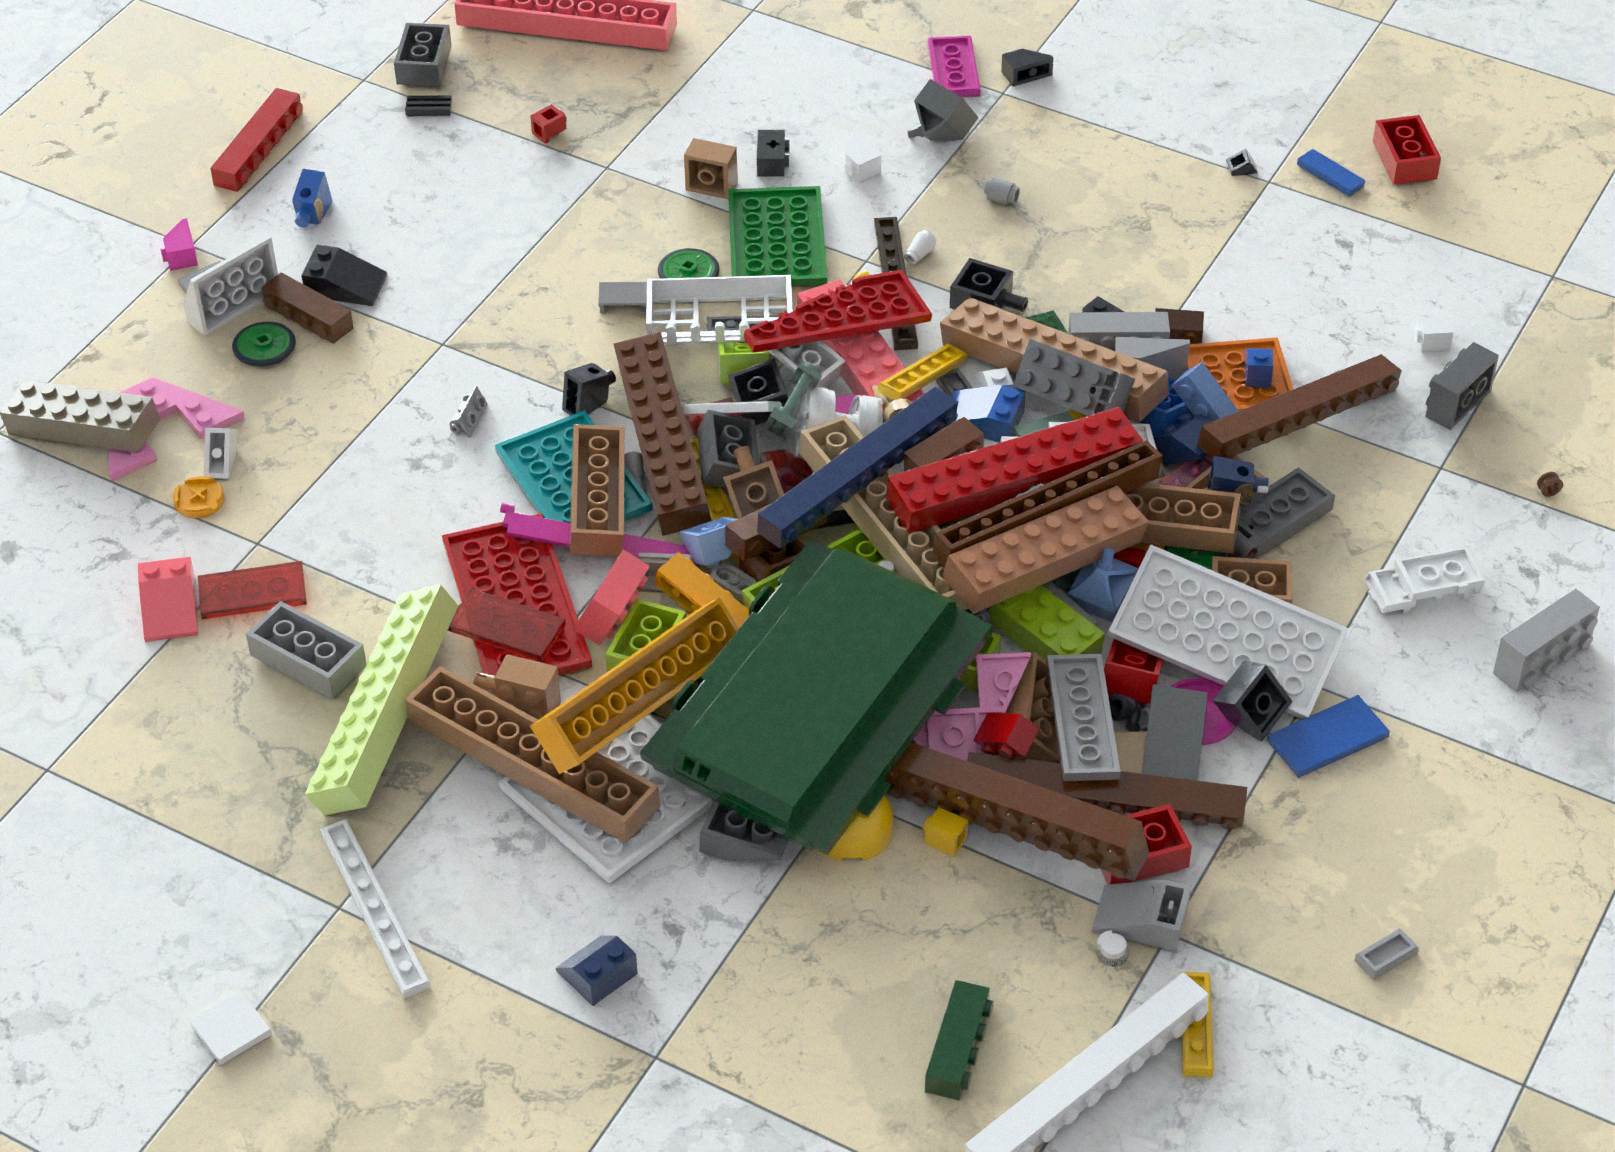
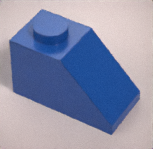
M1245 349L1246 387L1270 388L1273 373V349Z

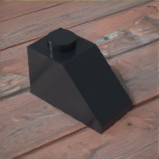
M1027 49L1014 50L1002 54L1001 72L1013 87L1052 76L1054 58L1052 55Z

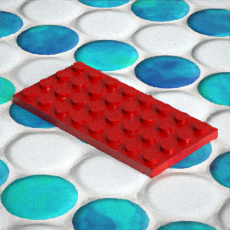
M542 513L530 515L543 518ZM503 522L441 535L483 673L496 676L507 654L556 666L558 668V675L593 667L584 636L573 630L579 620L553 544L507 536L508 528L503 527Z

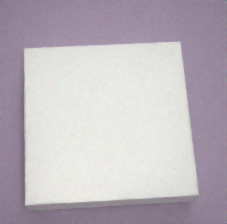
M241 991L189 1020L191 1028L220 1065L272 1035L270 1027Z

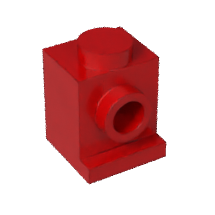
M552 104L530 115L532 134L545 144L549 142V138L567 129L565 113Z

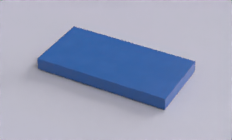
M1356 695L1313 714L1309 718H1304L1268 734L1267 741L1294 774L1300 778L1388 738L1390 730L1363 699Z

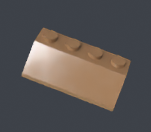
M1032 652L1006 713L1021 714L1037 726L1039 730L1026 756L1013 757L1061 763L1047 661L1037 653Z

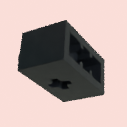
M758 130L757 177H784L785 167H789V154L785 153H790V139H785V130Z

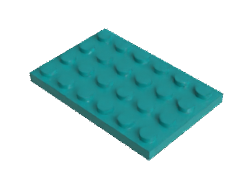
M585 410L495 444V452L537 513H542L543 518L570 523L574 424L596 426ZM624 466L625 522L652 511L653 505L632 474Z

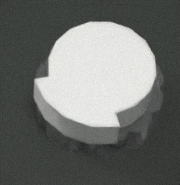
M1112 930L1102 933L1097 939V957H1099V961L1104 963V965L1117 967L1127 961L1129 946H1127V942L1122 935L1112 933Z

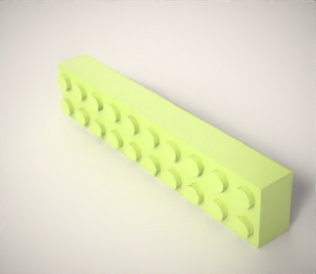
M441 584L424 587L412 592H404L397 598L395 607L387 619V623L378 638L373 653L369 656V661L359 677V682L350 696V701L340 717V722L330 738V743L321 757L319 766L312 776L305 793L324 815L367 806L407 719L405 699L424 682L458 608V604Z

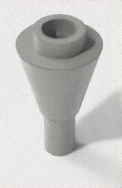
M635 451L627 452L624 454V466L646 493L643 482L644 462L642 454Z

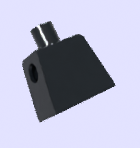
M589 363L565 371L562 410L569 415L585 410L589 415L605 404L608 400L609 385L616 382L614 372L609 369L605 371L595 363Z

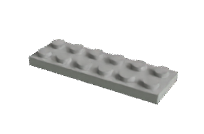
M1047 655V669L1063 780H1119L1121 771L1102 655Z

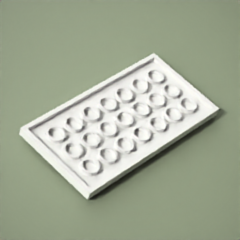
M1150 545L1107 636L1223 686L1243 661L1266 664L1293 701L1285 712L1304 719L1309 718L1349 628Z

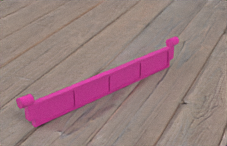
M501 504L500 513H506L503 527L508 528L507 536L570 548V523L515 513V505ZM624 534L623 550L638 559L639 553L676 554L679 552L680 554L690 555L685 545ZM691 556V560L693 561V563L695 564V566L698 568V565H700V564H696L695 561L693 560L692 556Z

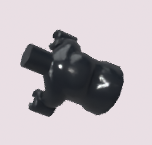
M1116 693L1108 697L1112 721L1128 719L1126 728L1130 732H1139L1140 725L1138 722L1141 717V710L1146 708L1145 705L1138 703L1133 697Z

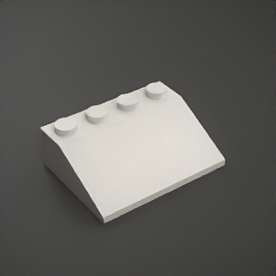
M267 235L190 280L183 304L186 319L203 336L263 302L261 287L278 275L271 236Z

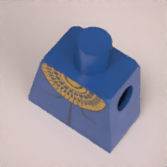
M302 169L292 198L296 213L294 222L297 226L306 228L309 223L320 224L333 201L325 172Z

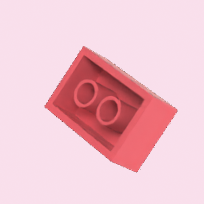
M622 550L573 630L601 646L606 637L611 640L619 627L615 622L618 624L622 623L629 611L625 606L631 608L639 595L635 590L641 591L649 579L645 574L650 566L627 551Z

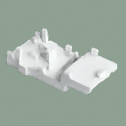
M1467 547L1452 550L1446 548L1438 550L1436 553L1395 560L1393 568L1368 572L1364 579L1369 588L1368 593L1372 601L1378 605L1381 613L1402 610L1403 614L1409 613L1410 608L1415 607L1416 601L1419 599L1435 597L1434 600L1438 601L1442 600V595L1463 593L1462 600H1467L1470 590L1473 589V594L1480 593V589L1485 581Z

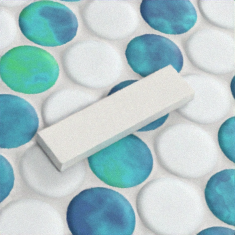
M762 401L683 405V414H706L708 409L726 414L772 412L774 407L780 409L781 403Z

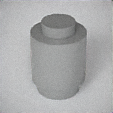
M993 177L991 181H987L984 194H987V200L1005 205H1015L1019 198L1020 187L1016 186L1015 183Z

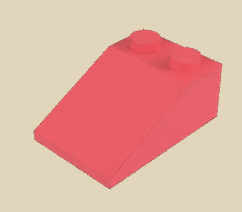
M191 557L138 563V584L145 642L198 635L196 582Z

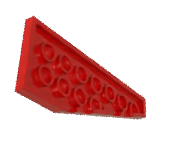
M902 270L855 278L852 280V284L846 287L840 285L831 294L826 295L823 293L797 305L796 309L790 313L787 311L780 313L779 318L773 321L765 320L744 330L743 338L751 351L757 353L930 322L932 312Z

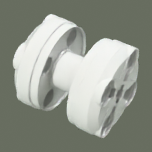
M808 385L795 426V457L803 458L800 455L801 431L844 415L847 416L863 437L867 436L883 424V399L857 395L853 399L849 413L845 414L835 412L836 398L834 391Z

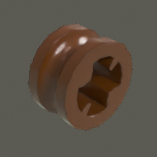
M1551 471L1539 477L1537 486L1545 497H1550L1561 491L1563 482L1559 479L1556 472Z

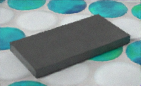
M1153 684L1142 774L1198 781L1207 702L1206 692Z

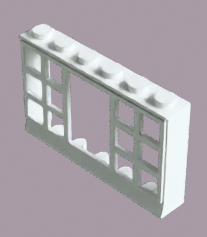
M791 275L647 279V335L653 334V327L666 326V333H661L664 344L746 342L743 338L744 330L749 328V324H759L765 320L773 321L779 318H769V312L771 311L792 312ZM786 299L787 301L786 306H769V300ZM764 300V306L746 307V301ZM741 301L742 322L739 324V330L725 331L724 323L717 322L715 324V331L701 332L700 324L698 323V302ZM693 302V308L676 309V303ZM653 303H671V309H653ZM746 312H764V318H746ZM676 314H693V320H676ZM653 315H671V321H653ZM676 326H691V332H676Z

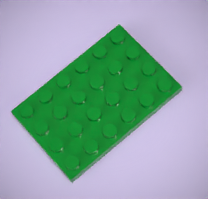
M820 186L728 189L732 277L791 275V287L827 284Z

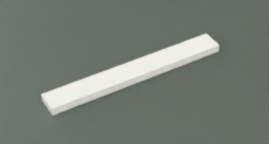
M347 819L321 828V835L403 999L431 989L430 982Z

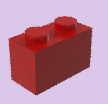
M987 712L973 741L982 747L981 751L984 754L1001 755L1006 758H1012L1013 756L1025 757L1039 728L1021 714Z

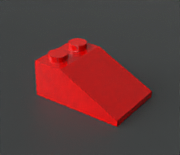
M1113 639L1104 666L1108 697L1117 693L1131 696L1138 703L1150 704L1153 684L1158 685L1164 660Z

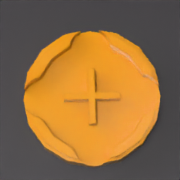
M204 476L185 480V484L178 485L173 493L175 509L181 515L188 518L208 517L216 513L222 507L225 500L222 485L215 482V479Z

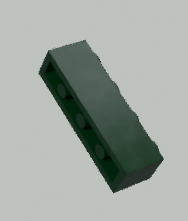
M955 980L926 1071L925 1093L960 1101L963 1089H969L972 1077L969 1068L970 1065L976 1066L979 1055V1048H976L978 1041L983 1042L987 1026L983 1024L985 1017L990 1018L993 1010L994 1001L989 1000V987Z

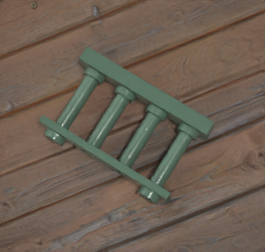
M810 363L805 365L799 364L791 379L797 385L784 407H780V409L774 407L764 426L765 429L786 440L797 419L793 418V411L807 389V386H817L822 377L818 373L819 369Z

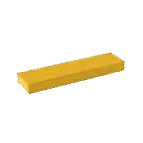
M1184 972L1209 994L1208 1012L1205 1017L1187 1026V1029L1181 1035L1183 1076L1213 1077L1210 973Z

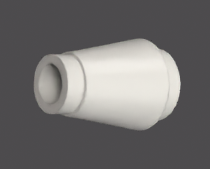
M925 230L917 233L907 253L904 255L906 261L915 265L935 249L936 238Z

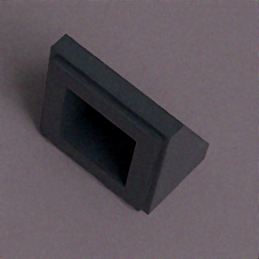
M1247 149L1226 159L1232 176L1258 173L1254 160Z

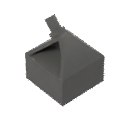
M929 79L914 100L920 124L916 128L908 129L907 134L909 138L920 136L921 138L926 137L929 140L939 141L963 140L979 117L962 97Z

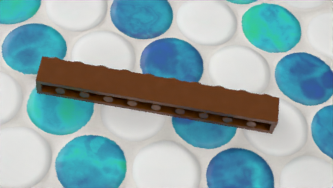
M1380 354L1203 425L1197 447L1212 459L1213 456L1230 459L1240 453L1250 451L1257 446L1269 443L1313 423L1323 421L1330 416L1340 414L1347 409L1357 407L1364 402L1393 392L1399 385L1402 370Z
M1147 440L936 532L932 556L945 568L948 555L1118 485L1126 493L1158 478L1163 455Z
M974 752L968 753V762L1124 815L1125 812L1137 813L1171 804L1179 822L1182 819L1192 821L1193 824L1207 826L1209 823L1220 824V827L1225 829H1236L1243 826L1247 787L1125 771L1120 772L1119 780L1064 781L1061 763L1014 757L1006 758L1004 756Z

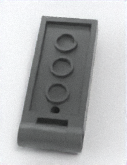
M1030 339L1013 386L1090 416L1119 407L1124 412L1135 378Z
M1299 467L1268 486L1267 493H1257L1251 497V502L1248 506H1240V517L1233 553L1239 558L1258 559L1333 510L1335 495Z

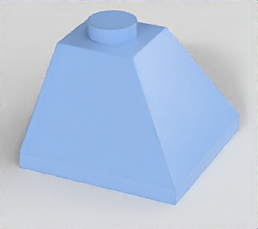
M722 517L679 531L681 540L696 564L712 568L719 566L721 560L729 558L732 551L725 546V525L737 519Z

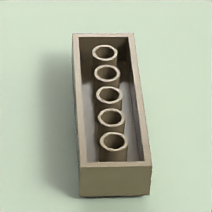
M22 380L0 411V416L9 435L137 453L160 421L154 400L149 396Z

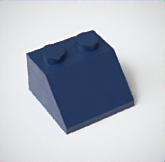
M1186 413L1177 417L1176 423L1162 427V432L1153 438L1158 451L1163 455L1162 461L1164 465L1201 460L1207 454L1197 447L1202 426L1212 421L1202 414L1191 416L1190 413Z
M599 936L556 967V971L592 1006L638 974L636 953L618 936Z

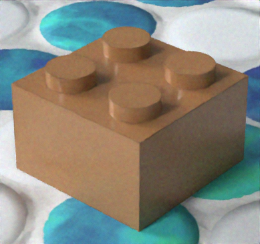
M693 138L684 153L686 191L728 199V189H735L738 184L737 147Z

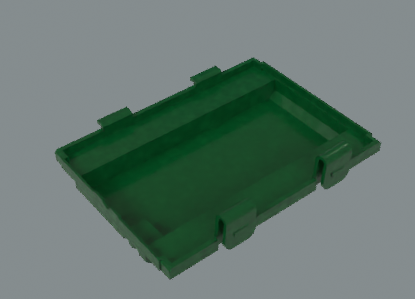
M810 540L778 579V588L775 590L774 586L767 584L755 597L749 608V617L701 675L699 687L697 682L690 680L672 702L671 714L641 750L640 756L641 760L653 765V769L711 798L726 808L728 806L734 808L739 815L751 821L753 820L811 851L815 849L828 855L859 812L869 817L890 789L891 783L885 781V777L933 713L937 711L945 715L963 691L966 683L961 681L960 677L989 640L993 630L991 624L958 608L955 600L843 548L833 550Z

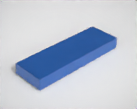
M1313 148L1297 160L1298 166L1349 197L1365 186L1363 178Z

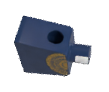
M1213 456L1207 490L1240 493V506H1248L1250 504L1253 492H1268L1269 479L1254 477L1253 463Z

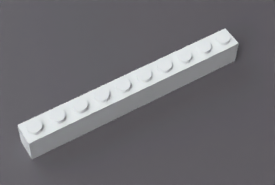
M1183 972L965 1144V1152H1034V1149L1042 1142L1050 1141L1065 1124L1073 1123L1079 1113L1086 1107L1094 1106L1106 1091L1115 1089L1130 1072L1138 1071L1146 1059L1152 1055L1159 1054L1170 1040L1179 1038L1185 1032L1187 1026L1194 1021L1203 1019L1208 1012L1209 994Z

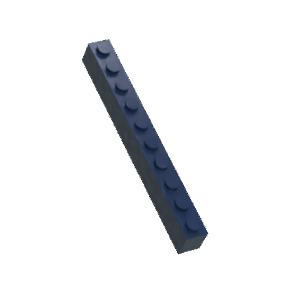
M935 386L759 512L757 532L778 548L793 542L799 534L806 529L812 528L824 516L830 515L843 502H848L854 494L867 488L876 478L882 477L888 469L895 464H900L904 460L905 451L955 422L958 417V401Z

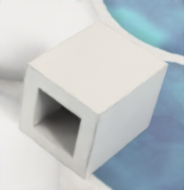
M1449 317L1419 318L1418 328L1414 329V340L1419 343L1421 352L1450 350L1454 332Z

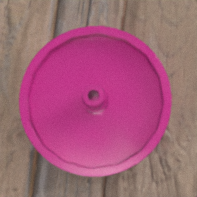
M1189 678L1178 681L1170 686L1207 693L1202 745L1220 742L1230 736L1235 730L1236 725L1227 720L1213 702V699L1224 687L1223 685L1209 679Z

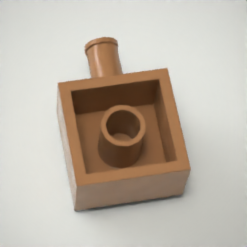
M743 446L734 450L741 471L723 477L738 519L772 504L784 495L772 460L755 466L749 446Z
M507 654L496 676L478 671L474 677V685L483 690L495 692L499 699L538 720L561 703L558 668L556 666Z

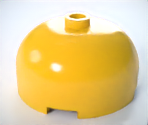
M884 795L869 817L859 812L827 856L843 861V858H862V861L877 856L886 849L893 837L894 828L893 809L886 795Z

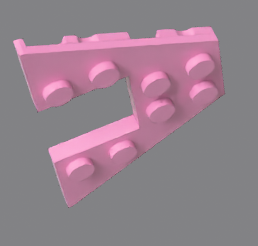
M153 377L119 392L152 397L160 419L178 412L200 439L205 438V427L226 428L245 419L243 411ZM146 442L138 453L109 449V475L111 481L156 461L154 451Z
M1031 652L977 655L979 708L948 709L945 715L935 711L913 742L965 761L968 760L969 752L984 754L981 751L982 747L973 740L987 712L1006 713L1029 662Z

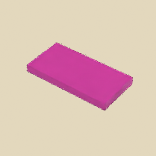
M971 36L928 38L933 81L960 97L980 96L981 90Z

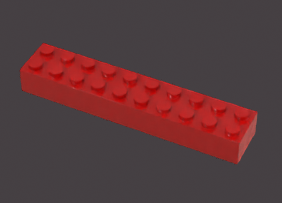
M1116 407L888 476L886 500L904 528H906L908 534L935 525L986 511L1015 498L1020 493L1023 494L1031 487L1041 483L1045 485L1143 442V439L1122 410Z

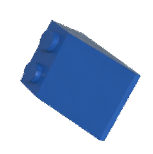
M1172 377L1168 378L1169 395L1140 421L1141 424H1150L1153 438L1162 432V427L1176 423V418L1186 413H1190L1191 416L1193 415L1171 386L1177 381V379Z
M1005 385L957 390L953 392L951 397L958 401L957 420L963 416L966 417L984 433V439L1000 443L1001 436L1012 437L1014 426L1019 425L1025 410L1026 391Z

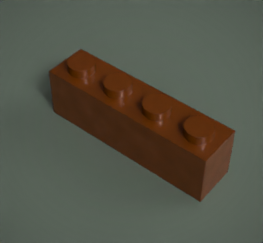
M282 272L261 287L263 303L268 309L278 312L286 319L296 322L302 328L312 331L320 338L326 339L333 344L354 328L351 310Z
M766 507L725 525V546L744 561L776 547V545L757 532L758 513ZM827 516L821 518L812 528L806 529L798 536L827 523Z

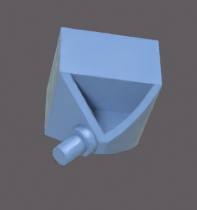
M1105 548L1102 559L1082 567L1068 595L1086 612L1112 623L1138 568L1113 558L1115 551L1111 548Z

